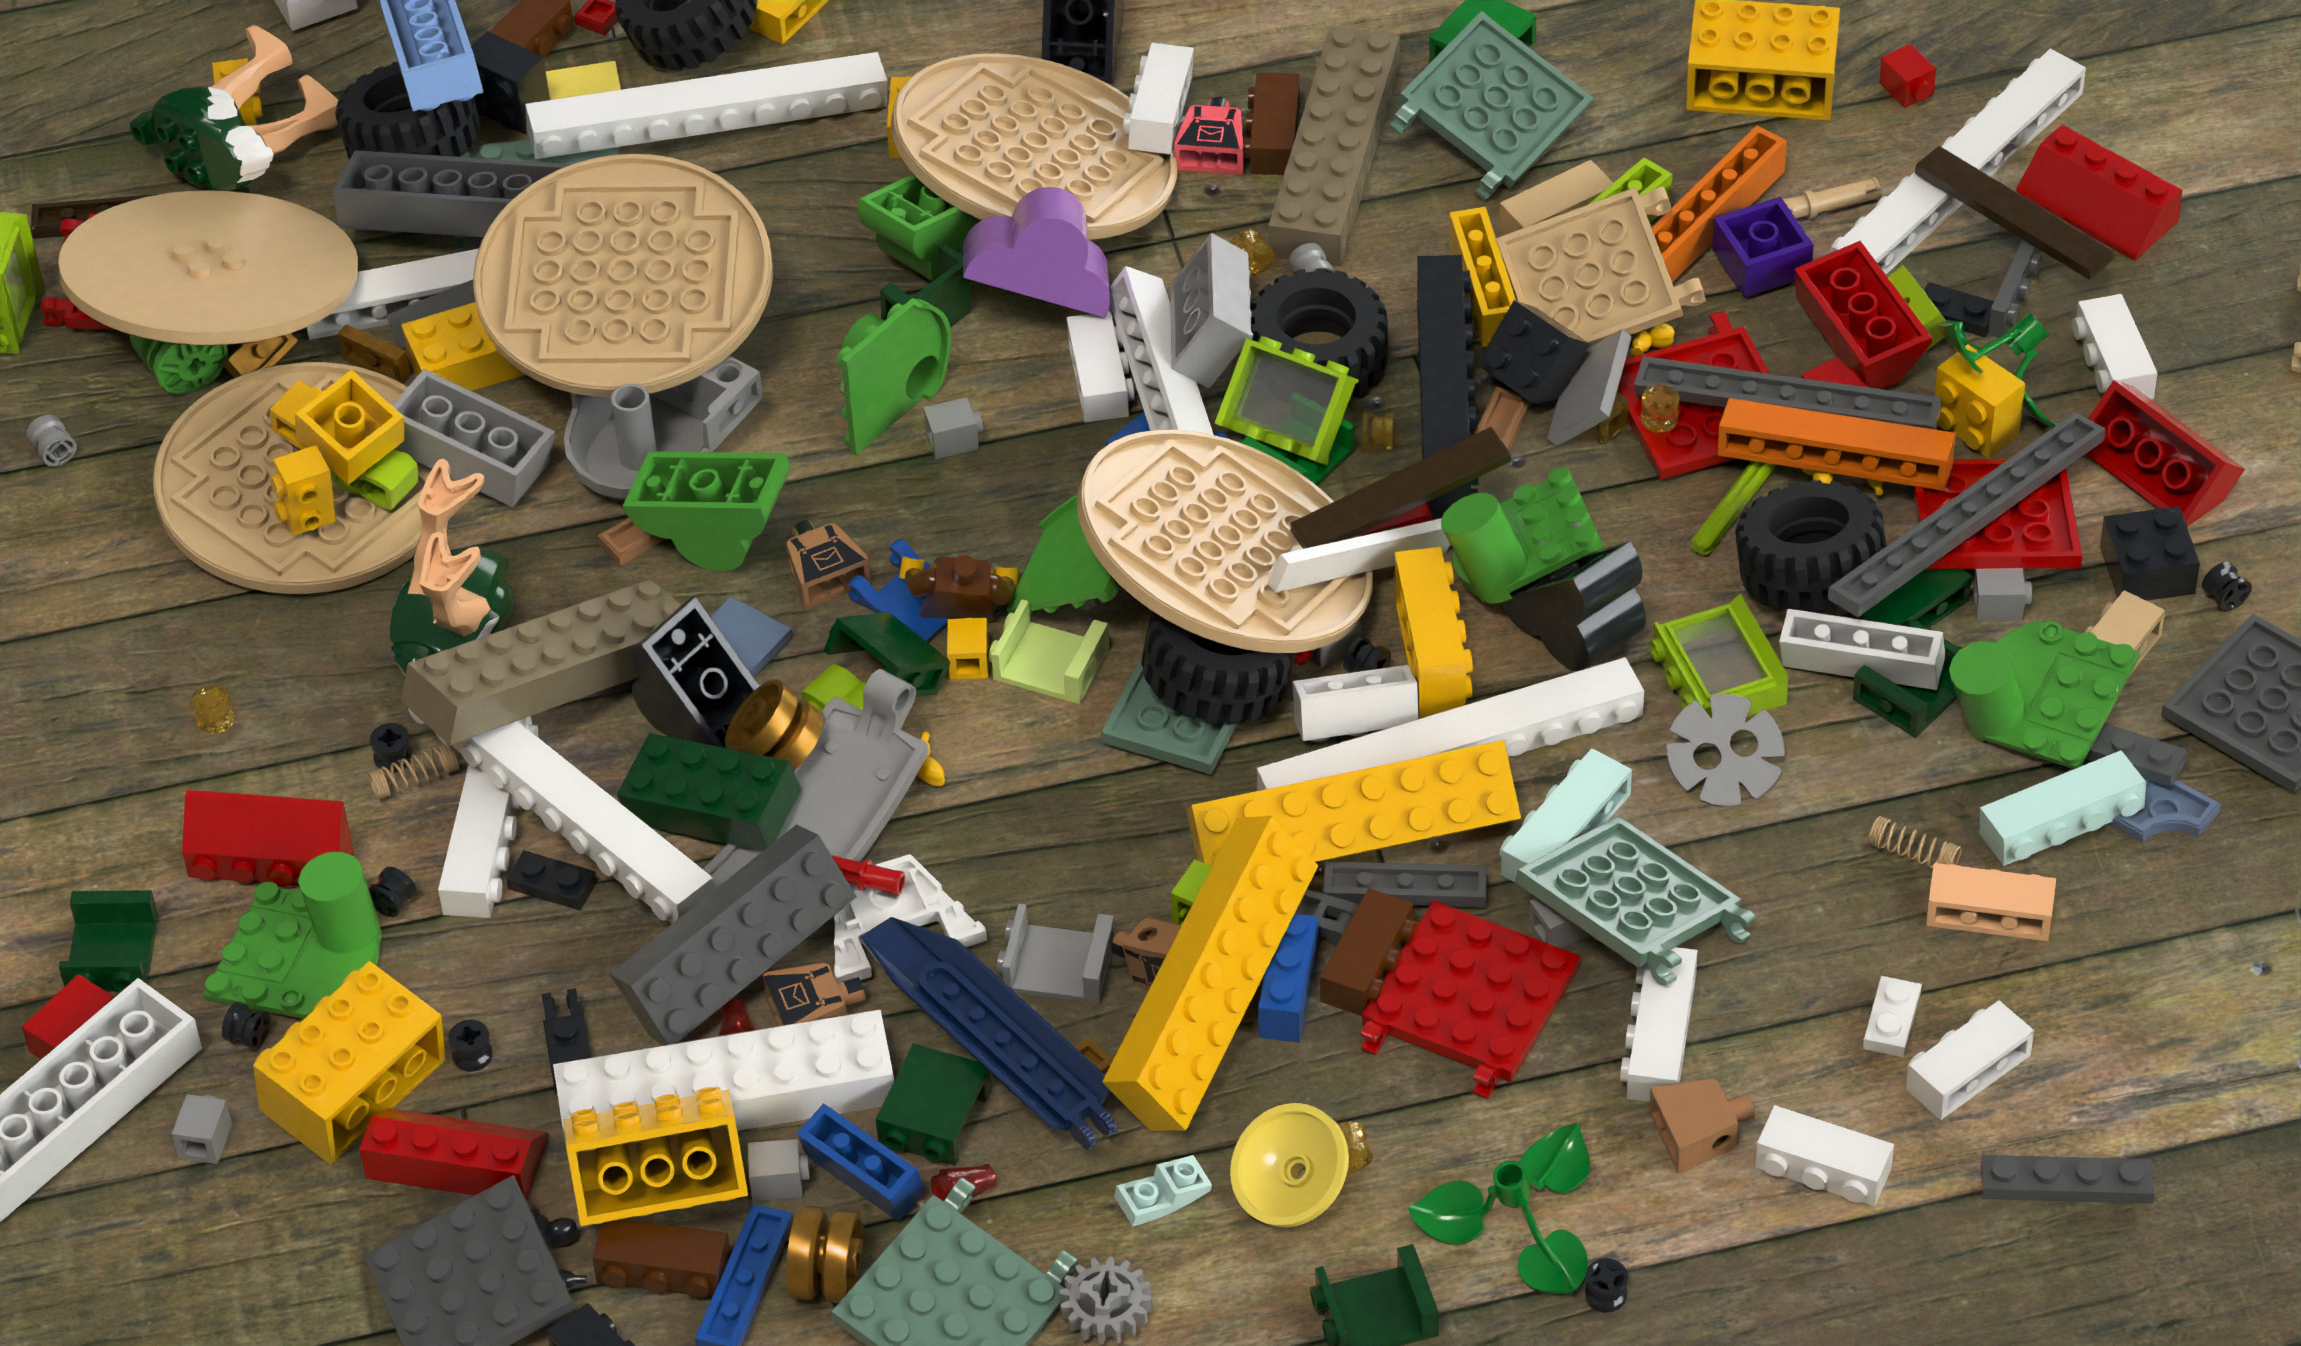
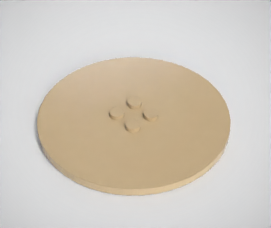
M973 54L943 60L922 69L904 84L897 96L892 112L891 131L894 144L910 171L943 200L980 220L993 216L1012 217L1017 203L1026 194L1043 187H1056L1070 192L1081 202L1086 213L1088 240L1113 237L1136 230L1156 218L1171 199L1177 180L1178 167L1177 160L1174 157V149H1172L1171 154L1128 149L1129 135L1123 134V122L1125 113H1128L1130 97L1092 75L1052 61L1011 54Z
M649 154L611 155L589 159L559 169L536 181L512 199L495 218L481 242L474 266L473 289L479 318L488 338L509 363L529 377L555 389L592 397H612L615 389L625 384L641 385L650 394L678 386L706 373L724 361L745 341L757 325L766 307L773 279V260L769 238L757 211L738 189L722 177L698 165L671 157Z
M232 191L166 193L132 200L109 208L86 220L68 236L59 253L58 262L59 279L64 293L77 308L94 320L137 337L190 345L247 343L301 330L319 322L342 306L353 292L358 279L356 248L347 234L334 222L319 213L292 202L258 194Z
M303 362L260 369L234 378L214 388L183 412L166 434L158 450L153 474L154 498L159 518L166 533L186 557L209 573L230 583L265 592L283 594L329 592L368 582L401 566L415 555L422 529L418 501L432 468L415 461L418 464V483L392 510L378 507L361 494L349 492L331 480L336 522L292 536L287 524H280L276 517L273 502L278 501V498L272 489L270 476L275 475L274 458L301 449L272 431L269 409L298 380L309 387H317L323 392L351 369L391 405L406 390L407 386L381 373L361 367L326 362Z
M1186 430L1145 431L1122 437L1101 449L1094 456L1082 477L1077 495L1078 518L1086 541L1096 558L1116 582L1135 599L1161 617L1187 631L1224 645L1245 650L1268 653L1303 652L1327 646L1348 634L1359 622L1370 601L1373 590L1372 571L1280 592H1274L1267 584L1280 554L1303 549L1290 531V523L1334 501L1298 471L1262 451L1207 433Z

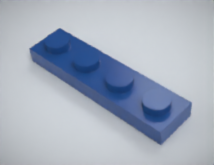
M757 1204L752 1205L696 1334V1346H742L791 1231L793 1213Z

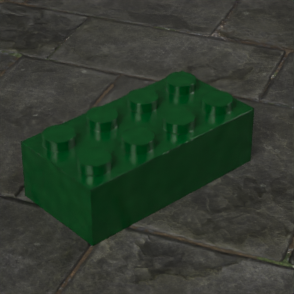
M649 733L624 779L617 797L620 804L650 828L764 851L776 841L801 792V787L790 761Z

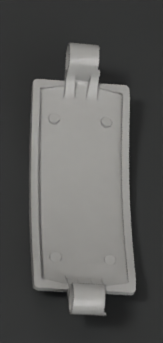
M879 669L870 676L864 688L863 710L839 698H832L822 710L825 720L822 733L805 761L794 771L801 787V792L777 839L797 824L818 834L831 856L861 862L902 801L929 752L926 742L900 730L915 701V687ZM727 844L703 870L713 877V887L715 890L762 851Z

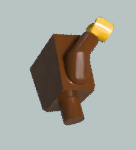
M967 555L958 558L936 557L931 567L924 570L925 560L903 556L899 577L905 579L910 593L915 597L921 598L920 617L941 619L987 618V623H993L994 605L1007 604L1012 598L1014 589L1018 586V567L1003 568L997 566L995 567L994 574L991 562L976 560Z

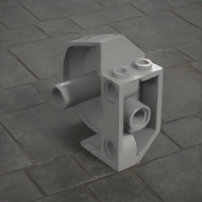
M728 356L724 361L706 373L678 386L648 394L647 389L638 384L622 385L615 389L612 397H592L570 393L573 408L564 434L567 464L577 479L596 493L608 499L625 502L648 452H713L763 398L760 371Z

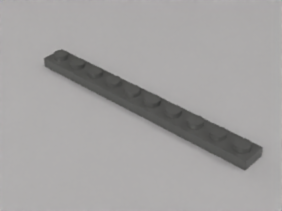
M2074 412L1831 585L1828 590V600L1857 617L1861 616L2103 442L2105 428Z

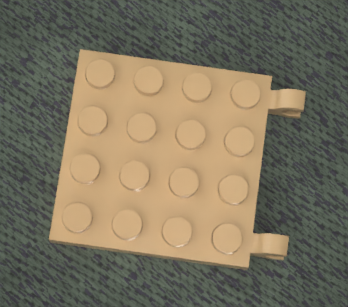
M1635 187L1496 238L1518 301L1537 307L1590 343L1589 347L1621 329L1631 335L1684 316L1681 306H1697L1706 302V298L1699 278L1687 280L1673 287L1647 217L1650 214L1659 216L1672 211L1664 187L1653 189L1639 196Z

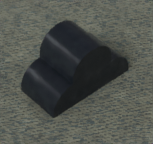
M1044 0L1041 59L1077 69L1108 84H1112L1116 71L1117 47L1122 34L1124 0Z
M1631 541L1597 550L1510 592L1512 599L1500 604L1516 626L1530 635L1540 636L1548 651L1560 664L1572 671H1581L1644 629L1646 624L1645 609L1635 589L1642 580L1641 561Z
M691 597L640 641L631 652L634 667L640 676L632 685V694L639 710L648 722L668 737L726 748L725 737L727 729L735 713L754 690L760 686L698 599Z

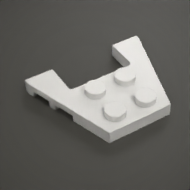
M911 854L876 864V866L905 871L906 877L903 891L897 897L868 888L865 891H859L858 886L849 884L857 897L834 915L835 980L839 983L855 977H859L860 980L872 977L871 966L863 950L860 936L890 917L916 926L938 921L946 936L958 940L965 947L987 941L986 929L979 921L975 922L965 913L963 905L959 901L954 902L942 890V885Z

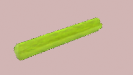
M1756 461L1749 463L1691 539V549L1694 553L1698 552L1700 555L1706 556L1712 551L1776 467L1775 464Z

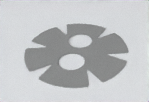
M1715 694L1710 696L1712 718L1697 701L1685 707L1675 718L1670 731L1689 740L1690 743L1667 744V757L1670 768L1685 790L1691 789L1703 778H1706L1700 800L1714 805L1736 806L1741 805L1739 782L1744 785L1755 799L1761 797L1774 785L1781 773V769L1761 759V757L1784 756L1785 748L1781 731L1775 720L1766 710L1760 711L1748 722H1745L1751 706V700L1732 694ZM1747 730L1756 736L1758 747L1755 753L1743 757L1733 752L1730 746V739L1735 732ZM1710 743L1720 750L1721 762L1716 768L1706 770L1700 768L1695 763L1693 754L1700 744Z

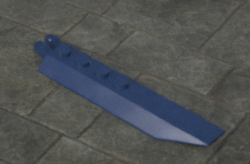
M890 917L860 936L861 942L892 982L1049 1128L1064 1131L1070 1130L1074 1140L1088 1150L1097 1144L1095 1133L1083 1121L1088 1116L1093 1125L1105 1136H1110L1117 1131L1116 1129L1118 1128L1115 1120L1102 1107V1104L1111 1092L1102 1083L1105 1074L958 940L894 917Z

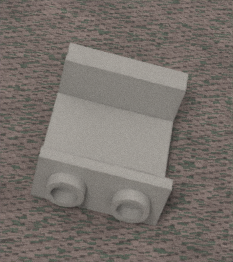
M1018 903L1015 918L1008 919L1006 924L1005 943H1008L1006 951L1000 950L997 974L1003 975V982L1017 994L1100 1004L1112 957L1111 944L1115 937L1114 916L1098 914L1093 933L1028 925L1026 904Z

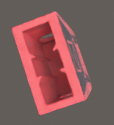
M1223 97L1211 98L1208 106L1193 105L1189 107L1174 141V157L1177 160V170L1243 175L1244 158L1241 110L1231 108L1229 102Z

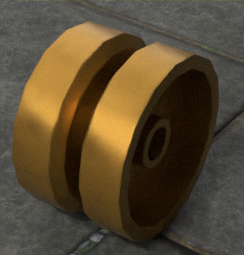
M773 679L755 689L740 706L727 729L725 745L728 749L790 761L793 771H795L815 747L822 733L825 721L822 711L804 699L798 700L797 693L778 679Z
M800 1205L797 1208L791 1227L787 1253L786 1285L790 1298L812 1301L822 1286V1292L826 1300L830 1303H839L858 1282L863 1249V1220L860 1211L838 1209L831 1216L828 1223V1217L822 1207Z

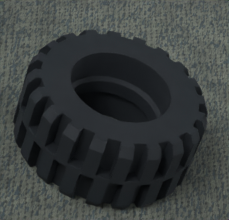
M615 0V13L619 20L618 22L640 57L655 67L665 70L668 67L669 70L682 71L683 67L695 69L700 67L701 63L706 61L711 63L717 60V56L724 51L727 54L734 48V43L737 40L741 41L746 35V27L751 26L755 16L754 11H756L757 0H692L682 7L679 6L688 0Z
M393 62L392 65L384 68L383 66L373 69L372 73L364 74L357 78V82L350 84L345 89L344 94H341L335 111L336 120L349 160L355 150L461 157L466 153L467 147L471 148L474 144L481 125L474 97L466 101L454 100L446 102L429 111H413L398 62Z
M1315 268L1316 272H1306L1305 269L1298 270L1292 276L1287 277L1284 274L1276 278L1274 285L1268 283L1259 291V296L1253 298L1250 303L1253 341L1259 342L1260 337L1264 336L1282 343L1280 351L1292 355L1294 348L1315 355L1313 363L1326 367L1329 360L1348 367L1347 375L1359 380L1354 386L1351 397H1360L1368 391V386L1372 387L1377 383L1387 365L1388 319L1384 303L1379 300V295L1371 287L1366 288V283L1357 277L1353 279L1348 278L1345 272L1336 270L1335 273H1329L1324 268ZM1309 332H1326L1341 337L1336 341L1325 344H1307L1293 339L1296 336ZM1261 359L1254 378L1270 395L1276 393V398L1285 403H1289L1291 401L1290 396L1296 392L1309 400L1316 401L1323 408H1328L1336 387L1330 383Z
M1812 480L1809 484L1796 482L1789 484V487L1784 489L1775 488L1769 491L1768 496L1758 497L1753 501L1751 507L1745 509L1735 529L1743 586L1758 602L1764 606L1769 604L1773 610L1780 612L1784 609L1824 613V610L1834 608L1835 611L1842 609V607L1828 600L1829 587L1886 547L1883 514L1876 505V502L1858 488L1851 485L1844 487L1841 482L1835 481L1827 484L1822 483L1821 480Z
M1152 611L1141 665L1147 684L1151 685L1150 688L1158 699H1165L1166 706L1174 711L1179 709L1183 711L1184 716L1194 720L1195 717L1206 719L1205 723L1216 724L1217 721H1226V724L1230 725L1238 724L1243 719L1247 722L1256 720L1261 714L1266 715L1276 708V705L1286 695L1296 653L1258 652L1224 645L1187 631ZM1210 651H1218L1228 655L1217 654Z

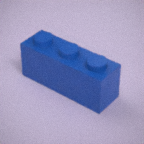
M1294 914L1265 972L1258 1006L1259 1038L1300 1043L1319 948L1318 916Z
M824 1103L796 1133L805 1154L811 1160L898 1222L926 1192L917 1168Z

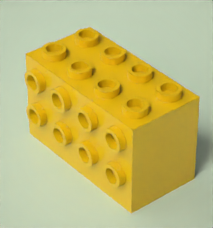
M1695 0L1688 59L1686 110L1831 121L1840 8L1738 0Z
M371 961L367 962L360 970L352 971L345 978L342 986L332 995L323 997L316 1004L313 1012L303 1021L296 1022L290 1026L284 1038L275 1046L265 1049L257 1057L253 1064L259 1110L324 1161L332 1165L365 1135L371 1116L388 1108L393 1109L446 1061L442 1015Z
M706 1087L697 1090L695 1096L679 1098L678 1094H667L655 1098L654 1103L639 1106L634 1101L622 1102L612 1107L613 1110L596 1113L595 1109H583L573 1112L571 1118L563 1119L566 1148L580 1226L602 1224L612 1220L646 1216L656 1212L685 1209L695 1205L729 1201L748 1196L729 1089L721 1091L720 1087Z

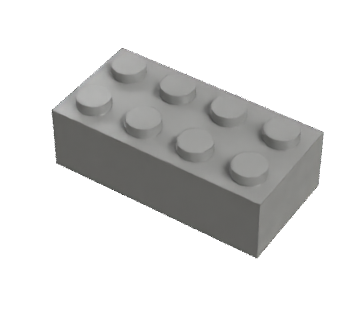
M1213 233L1209 234L1170 284L1172 369L1209 389L1218 377L1222 379L1228 373L1232 360L1239 351H1242L1246 338L1250 340L1253 338V333L1251 332L1252 311H1250L1251 290L1249 288L1251 271L1249 270L1248 252Z
M426 369L421 371L392 404L404 416V442L397 446L395 450L408 453L415 461L430 468H433L439 459H445L450 466V477L455 480L465 479L474 473H480L485 479L480 492L511 507H514L551 463L554 430Z

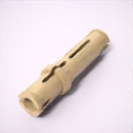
M1870 177L1866 180L1816 192L1804 190L1801 191L1799 196L1783 200L1795 218L1805 217L1806 219L1816 218L1818 213L1871 200H1879L1881 198V191H1874V189L1880 188V184L1876 177Z

